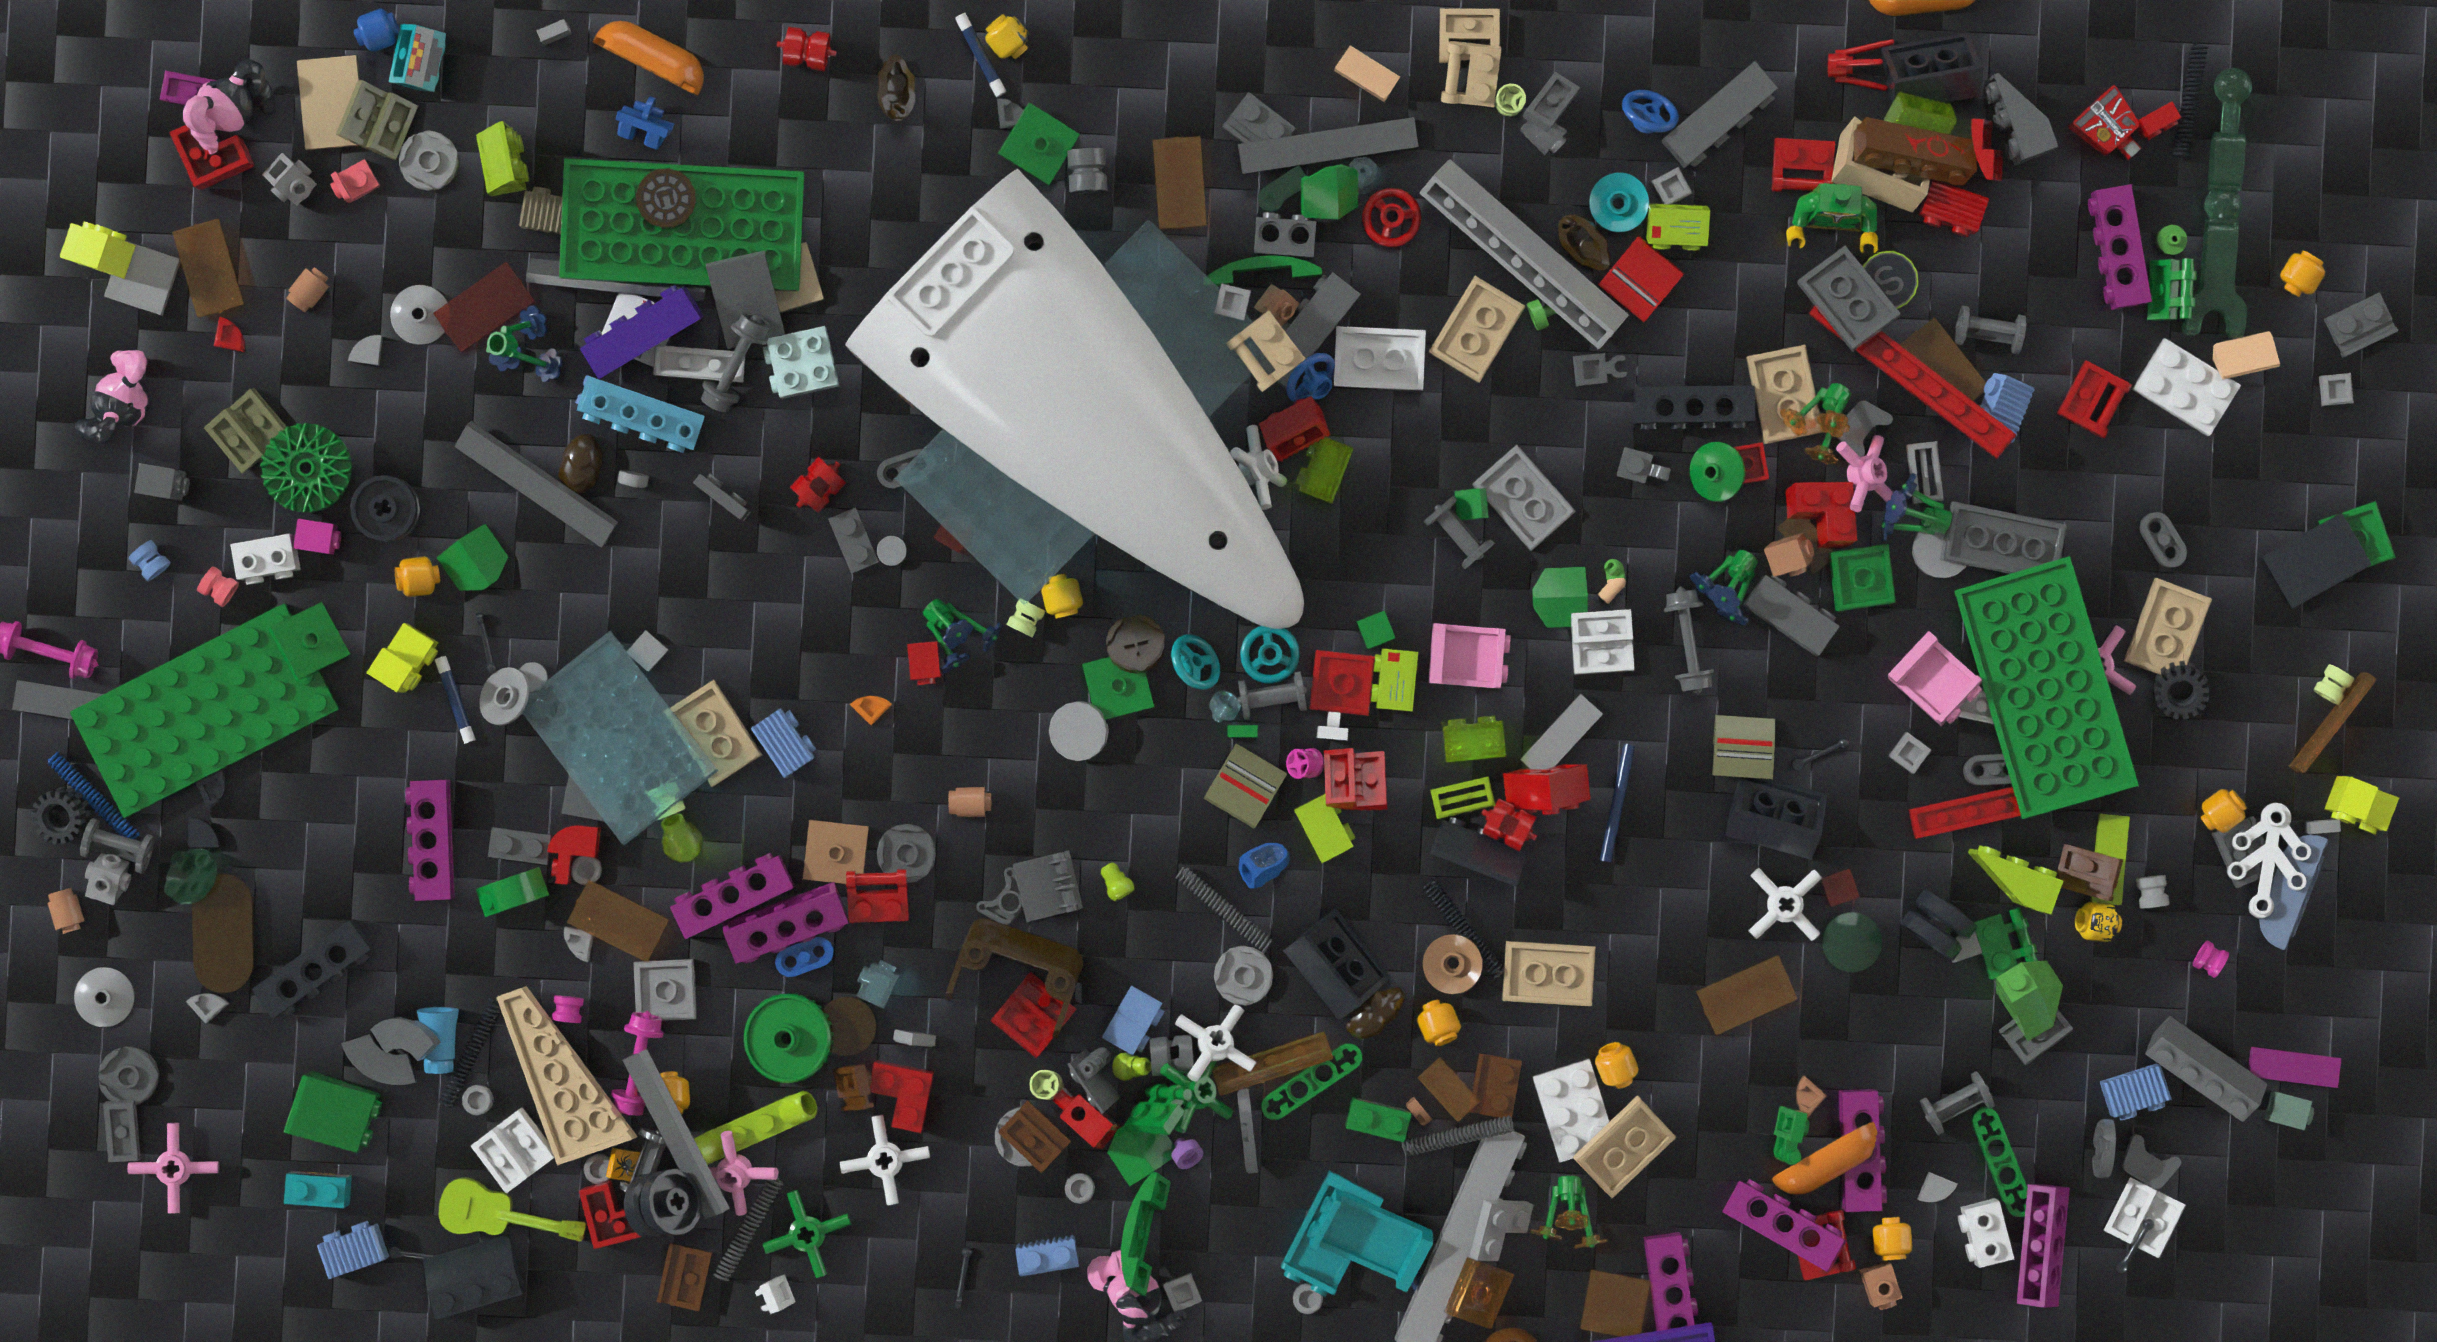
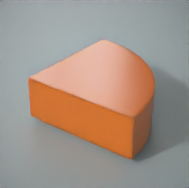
M865 696L856 699L850 705L870 725H873L892 703L882 697Z

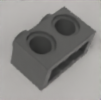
M1263 213V217L1256 218L1254 256L1272 255L1313 260L1316 221H1310V218H1305L1303 215H1292V220L1280 219L1281 214ZM1266 227H1274L1278 231L1279 237L1274 242H1267L1262 237V231ZM1296 229H1303L1307 232L1309 239L1304 244H1296L1291 238L1292 232Z
M139 463L134 493L182 501L183 495L186 496L188 494L190 479L186 478L187 472Z

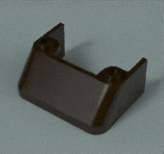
M982 918L974 921L961 948L946 991L945 1000L951 1002L962 967L973 971L981 970L988 964L991 954H995L1048 973L1045 982L1047 993L1052 998L1064 1002L1052 1037L1058 1038L1082 970V955L1074 948L989 919Z

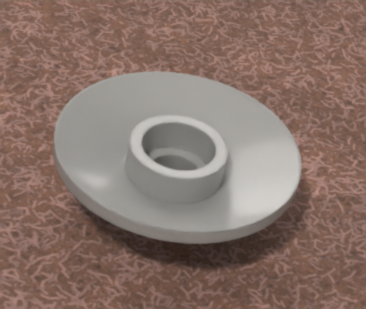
M415 285L404 289L397 295L391 306L390 318L395 332L402 339L412 344L423 345L436 341L445 333L450 322V309L446 299L439 291L429 286ZM420 308L423 310L424 315L421 319L417 320L414 318L413 313L416 309Z
M509 667L496 671L488 678L480 695V710L488 722L499 726L507 725L521 715L529 698V683L526 676L521 671Z
M108 967L93 969L86 973L79 980L74 994L75 1006L80 1016L88 1023L98 1027H109L122 1022L130 1014L135 999L134 989L130 980L122 972ZM100 992L105 993L107 996L105 1003H100L97 1000V995Z

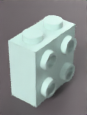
M825 326L768 338V346L763 347L766 364H772L774 375L769 376L773 394L779 393V397L785 399L840 386Z

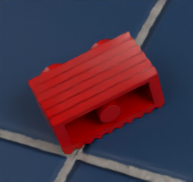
M1932 179L1929 182L1928 194L1923 199L1918 216L1924 217L1923 222L1925 224L1938 228L1941 227V224L1953 227L1952 233L1969 237V234H1976L1979 231L1989 198Z
M1312 396L1297 400L1291 407L1281 412L1272 413L1266 420L1259 423L1267 448L1281 462L1283 459H1287L1288 456H1293L1299 450L1308 448L1314 442H1319L1320 439L1330 435L1323 412Z

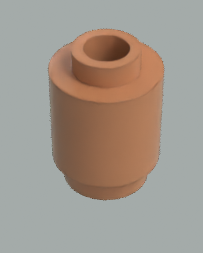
M315 267L311 271L305 268L288 291L290 293L286 298L300 310L306 312L309 307L313 308L330 287L325 283L328 277Z
M985 787L956 788V791H949V815L956 814L957 817H985L986 811H991V793H986Z
M72 888L49 894L50 902L47 904L55 930L62 929L63 934L81 929L79 923L85 920L77 894H73Z

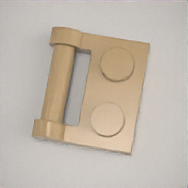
M1440 9L1439 63L1449 62L1450 53L1447 52L1449 40H1490V45L1499 46L1500 9ZM1462 54L1461 60H1470V54Z
M1457 41L1448 42L1447 52L1450 55L1445 91H1442L1441 101L1450 104L1461 103L1494 107L1501 47ZM1462 54H1470L1466 93L1457 92Z
M1270 311L1266 312L1226 343L1231 351L1234 349L1259 382L1257 386L1262 392L1305 360V357ZM1249 337L1275 369L1270 375L1266 373L1244 344V341Z

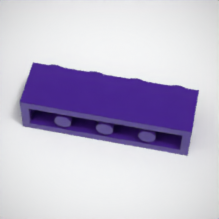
M676 285L671 286L660 293L663 299L654 304L650 300L635 308L637 314L628 320L623 315L609 324L612 329L606 333L601 334L598 330L584 338L586 345L581 347L580 350L598 379L704 316L686 286L680 289Z

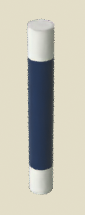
M966 13L957 16L955 19L995 96L999 97L1005 94L1007 91Z
M447 657L437 658L435 662L464 744L475 741L476 739Z

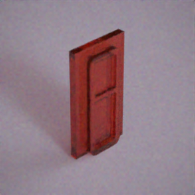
M505 262L433 314L444 328L446 334L449 335L462 352L531 304L534 299L522 284V280L516 276L509 264Z

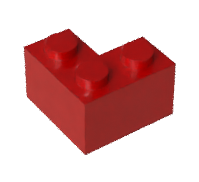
M186 125L169 132L193 186L199 190H204L255 166L244 140L237 135L219 142L217 152L209 154L208 150L203 149L199 141L192 136L191 129Z
M1853 482L1794 483L1786 490L1787 519H1816L1818 548L1849 547L1857 541L1855 511L1850 509L1854 495Z
M1562 764L1547 769H1519L1503 774L1506 802L1514 805V809H1519V811L1524 810L1532 814L1536 813L1537 810H1542L1543 815L1560 813V808L1564 810L1579 808L1580 802L1591 800L1587 764Z
M879 1060L874 1062L870 1091L872 1093L897 1097L892 1127L918 1133L922 1132L934 1077L933 1071Z
M612 1180L584 1187L579 1191L594 1249L642 1237L630 1227L624 1208L619 1209Z

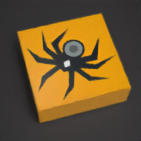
M612 1147L606 1177L631 1181L641 1152Z

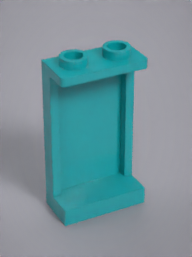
M1330 1170L1280 1265L1282 1269L1286 1270L1284 1276L1297 1283H1300L1301 1279L1311 1283L1310 1289L1325 1297L1328 1293L1335 1295L1337 1287L1351 1260L1319 1246L1316 1251L1310 1249V1238L1307 1237V1233L1312 1222H1318L1322 1214L1320 1213V1208L1326 1196L1331 1197L1335 1188L1378 1207L1381 1206L1384 1200L1381 1196Z
M1335 1188L1332 1196H1326L1320 1208V1213L1322 1214L1318 1222L1313 1221L1307 1233V1237L1310 1238V1249L1316 1251L1318 1246L1391 1277L1396 1280V1288L1407 1292L1433 1245L1432 1230Z

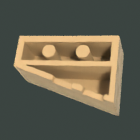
M1854 116L1840 134L1831 182L1860 186L1864 195L1913 212L1927 196L1930 179L1854 163L1853 132L1862 122Z

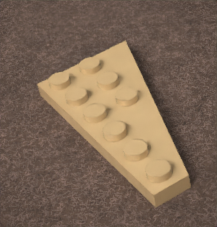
M527 986L496 997L557 1165L638 1137Z

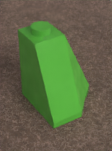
M2047 960L2021 962L1996 977V993L2028 1042L2054 1027L2063 985Z

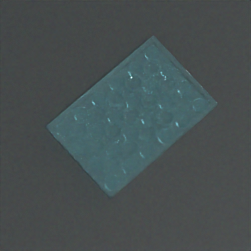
M611 631L529 694L527 705L522 712L623 845L627 844L719 771Z

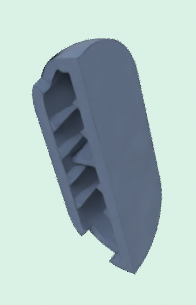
M2317 835L2299 837V840L2302 843H2306L2311 849V855L2305 861L2295 860L2292 856V848L2289 845L2283 853L2294 869L2306 877V885L2299 891L2290 889L2286 877L2277 868L2270 891V898L2274 903L2273 912L2268 917L2259 919L2264 937L2275 947L2286 950L2290 937H2294L2325 858L2322 855L2325 847L2328 845L2327 838ZM2298 847L2296 854L2303 858L2307 855V851L2304 847ZM2293 876L2291 883L2295 887H2300L2302 879L2298 876ZM2264 902L2261 911H2265L2267 909L2266 902Z

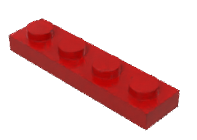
M2013 787L1908 809L1915 839L2021 816Z

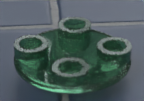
M191 848L184 852H175L171 857V867L164 886L165 894L182 905H190L202 900L210 892L216 880L217 863L214 856L203 848Z
M1845 913L1834 918L1825 927L1822 940L1823 950L1827 959L1836 968L1846 972L1862 971L1870 967L1877 960L1882 948L1881 933L1877 925L1869 917L1859 913Z

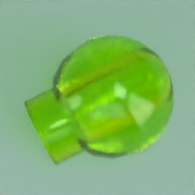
M672 814L661 822V827L664 831L662 837L663 851L671 860L680 863L689 862L700 854L703 847L702 834L694 824L686 822L682 814Z

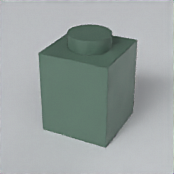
M2271 1090L2264 1119L2305 1130L2306 1124L2310 1125L2314 1115V1108L2311 1107L2312 1101Z

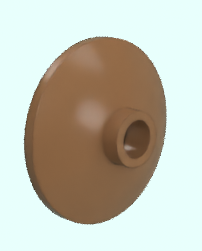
M1449 934L1437 938L1429 945L1424 954L1423 970L1427 980L1434 988L1444 993L1458 994L1467 991L1475 985L1482 972L1483 963L1479 949L1471 940L1461 935ZM1452 957L1459 961V966L1456 968H1451L1448 965V960Z

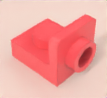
M365 159L340 173L334 172L331 174L334 180L330 184L338 199L344 198L348 203L380 187L377 178Z

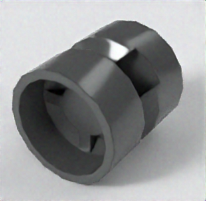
M1080 148L1068 150V168L1073 170V173L1069 176V193L1094 194L1107 192V175L1102 173V169L1106 167V149Z
M1191 1035L1175 1036L1172 1041H1169L1167 1037L1150 1038L1152 1076H1161V1067L1166 1063L1182 1074L1190 1072L1194 1066ZM1170 1052H1179V1058L1171 1060Z

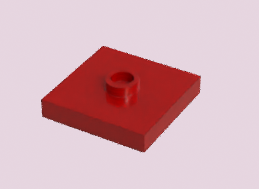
M1316 650L1309 709L1369 716L1375 656Z

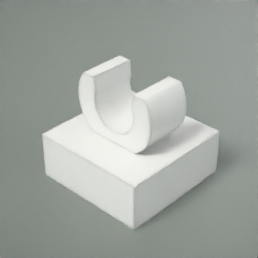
M1328 712L1327 727L1318 726L1317 738L1347 740L1348 728H1339L1340 713Z
M785 1274L764 1283L755 1292L756 1296L763 1295L766 1304L761 1309L763 1311L769 1310L770 1314L778 1312L796 1302Z

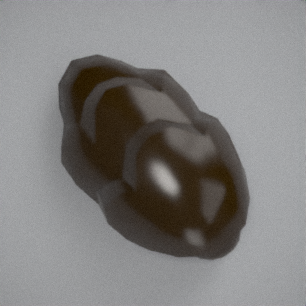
M893 54L886 59L883 68L878 72L879 89L877 98L883 113L888 118L901 121L909 115L915 104V80L904 59L898 54Z
M1576 214L1564 216L1558 223L1559 239L1563 248L1570 253L1579 265L1589 266L1600 271L1606 270L1611 261L1608 240L1597 230L1596 225L1586 217Z
M582 434L575 437L565 448L562 455L563 461L558 472V477L562 484L580 496L596 485L603 460L600 446L595 437L591 434Z
M1396 987L1385 991H1377L1371 995L1362 1005L1355 1009L1352 1018L1347 1022V1031L1358 1039H1368L1381 1033L1384 1027L1398 1016L1399 1010L1405 1001L1403 990Z

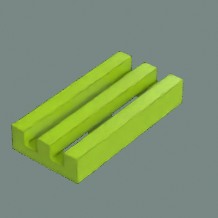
M1489 777L1430 790L1437 819L1495 806ZM1481 784L1485 786L1484 790L1441 800L1438 797V794ZM1487 795L1488 801L1446 811L1441 810L1442 805Z

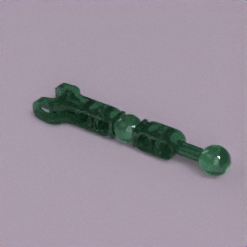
M2234 67L2220 72L2214 84L2215 94L2223 102L2221 131L2214 132L2211 140L2208 190L2211 192L2206 197L2204 204L2205 212L2209 219L2205 220L2199 289L2193 294V298H2196V304L2192 308V319H2182V332L2185 336L2192 337L2199 333L2204 315L2210 310L2219 312L2224 317L2225 333L2230 339L2242 338L2246 327L2247 306L2243 299L2235 292L2239 221H2236L2242 210V200L2237 192L2242 191L2246 136L2245 134L2238 133L2240 105L2250 96L2252 83L2246 72Z

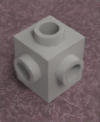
M283 153L262 174L274 186L271 191L280 200L285 202L289 199L296 206L306 199L317 185L309 176L312 171L303 162L298 160L294 163Z
M101 853L95 862L89 863L86 869L85 879H88L85 896L114 905L130 884L131 874H128L130 862L120 859V857L114 854Z

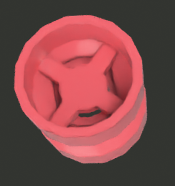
M213 566L202 578L197 591L204 596L210 595L214 598L215 603L224 607L236 592L239 582L233 578L222 576V571Z

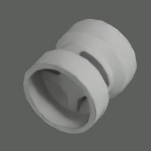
M2166 875L2136 878L2137 888L2141 891V897L2139 898L2140 908L2170 905L2169 896L2164 893V887L2167 884Z

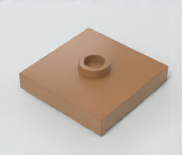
M809 820L803 879L846 884V871H856V874L864 873L869 826Z

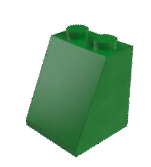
M315 1071L304 1074L301 1078L284 1133L357 1153L363 1147L367 1148L370 1143L373 1131L369 1130L372 1118L377 1119L380 1114L382 1102L379 1101L381 1094Z

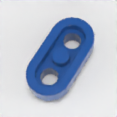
M815 937L811 941L797 943L777 954L775 960L776 968L780 974L786 977H794L827 965L833 958L834 948L832 943L824 937ZM816 946L824 948L825 953L822 957L815 956L814 948ZM788 956L796 958L797 963L794 967L787 966L786 958Z

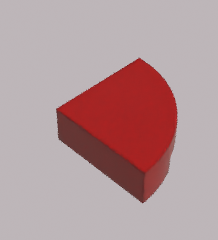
M219 317L214 346L245 352L244 336L233 322Z

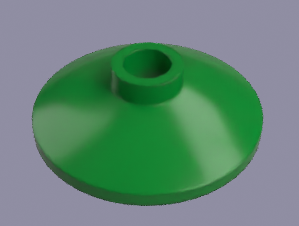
M1711 442L1703 445L1696 451L1690 463V479L1693 487L1702 497L1711 501H1724L1736 495L1743 485L1745 466L1741 455L1734 447L1724 442ZM1711 467H1713L1716 471L1714 477H1711L1710 475Z

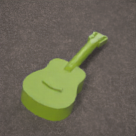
M468 1177L458 1178L449 1183L440 1199V1223L446 1230L456 1234L483 1231L491 1235H499L506 1230L509 1223L559 1233L561 1237L580 1242L584 1238L587 1225L585 1222L562 1220L560 1222L512 1211V1197L509 1194L501 1191H492L479 1181Z

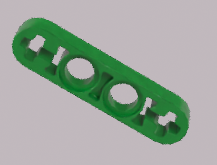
M1344 1043L1268 1093L1261 1102L1263 1114L1271 1120L1281 1119L1356 1069L1362 1061L1360 1048L1353 1043ZM1347 1048L1350 1052L1355 1050L1357 1052L1354 1056L1355 1062L1350 1064L1346 1061L1341 1064L1340 1067L1344 1071L1338 1074L1336 1066L1329 1059L1335 1056L1336 1061L1343 1058L1342 1051ZM1320 1065H1328L1332 1068L1333 1075L1328 1081H1320L1316 1078L1315 1071ZM1302 1081L1307 1085L1308 1092L1304 1097L1296 1098L1291 1094V1086L1294 1082ZM1285 1089L1288 1098L1294 1104L1289 1107L1286 1101L1280 1105V1113L1268 1112V1100L1273 1098L1274 1101H1279L1284 1097L1279 1092Z
M1979 1107L1971 1115V1125L2004 1207L2013 1216L2024 1217L2026 1202L2022 1204L2023 1210L2021 1211L2015 1207L2012 1208L2011 1204L2015 1202L2013 1194L2011 1192L2005 1194L2004 1190L2014 1189L2020 1184L2021 1189H2015L2019 1198L2027 1199L2028 1188L2001 1120L1993 1109ZM1985 1113L1987 1116H1992L1993 1120L1989 1121V1126L1993 1132L1998 1129L1999 1134H1992L1983 1139L1982 1135L1988 1134L1984 1125H1978L1977 1121L1981 1120L1980 1114ZM2001 1140L2004 1144L2003 1153L1996 1157L1990 1155L1988 1151L1990 1142ZM2006 1167H2010L2015 1171V1179L2010 1184L2002 1183L1999 1178L2001 1170Z

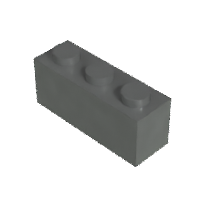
M1773 574L1770 578L1767 575L1762 576L1743 606L1813 655L1819 656L1839 628V625L1834 623L1836 617L1823 608L1818 612L1809 605L1812 601L1802 593L1797 591L1794 595L1785 589L1787 583L1779 577H1774Z

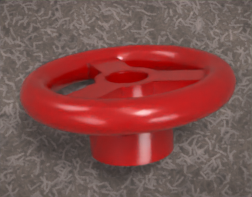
M1385 188L1377 191L1367 200L1362 212V222L1366 233L1374 242L1386 247H1398L1408 243L1417 234L1421 224V210L1415 198L1408 192L1398 188ZM1386 197L1400 198L1409 205L1410 209L1403 210L1397 204L1387 205L1382 199ZM1374 206L1381 212L1380 219L1384 225L1381 235L1376 232L1371 222V213ZM1395 212L1398 217L1395 222L1388 221L1386 218L1387 213ZM1412 218V224L1404 235L1390 238L1393 228L1400 226L1403 220Z

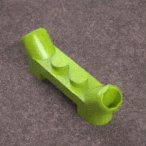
M801 1091L711 1129L694 1138L704 1160L709 1165L725 1157L721 1140L722 1132L732 1131L735 1149L738 1152L815 1118L818 1112L817 1103L811 1093Z

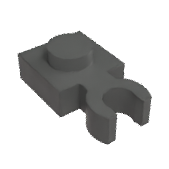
M1605 353L1573 356L1576 386L1608 383L1607 374L1613 378L1627 376V372H1617L1615 370V363L1625 360V356H1613L1607 362H1605Z

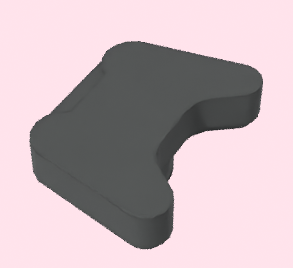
M1860 401L1837 426L1835 434L1841 442H1846L1861 457L1865 455L1863 440L1866 435L1877 425L1887 426L1891 424L1893 418L1889 413L1871 403Z
M1012 867L1004 871L1006 886L998 897L993 901H980L976 907L978 912L1004 925H1010L1023 910L1014 868Z
M2137 1134L2131 1136L2122 1161V1168L2125 1172L2155 1189L2162 1188L2181 1166V1160L2176 1156L2160 1160L2149 1154L2145 1150L2143 1137Z

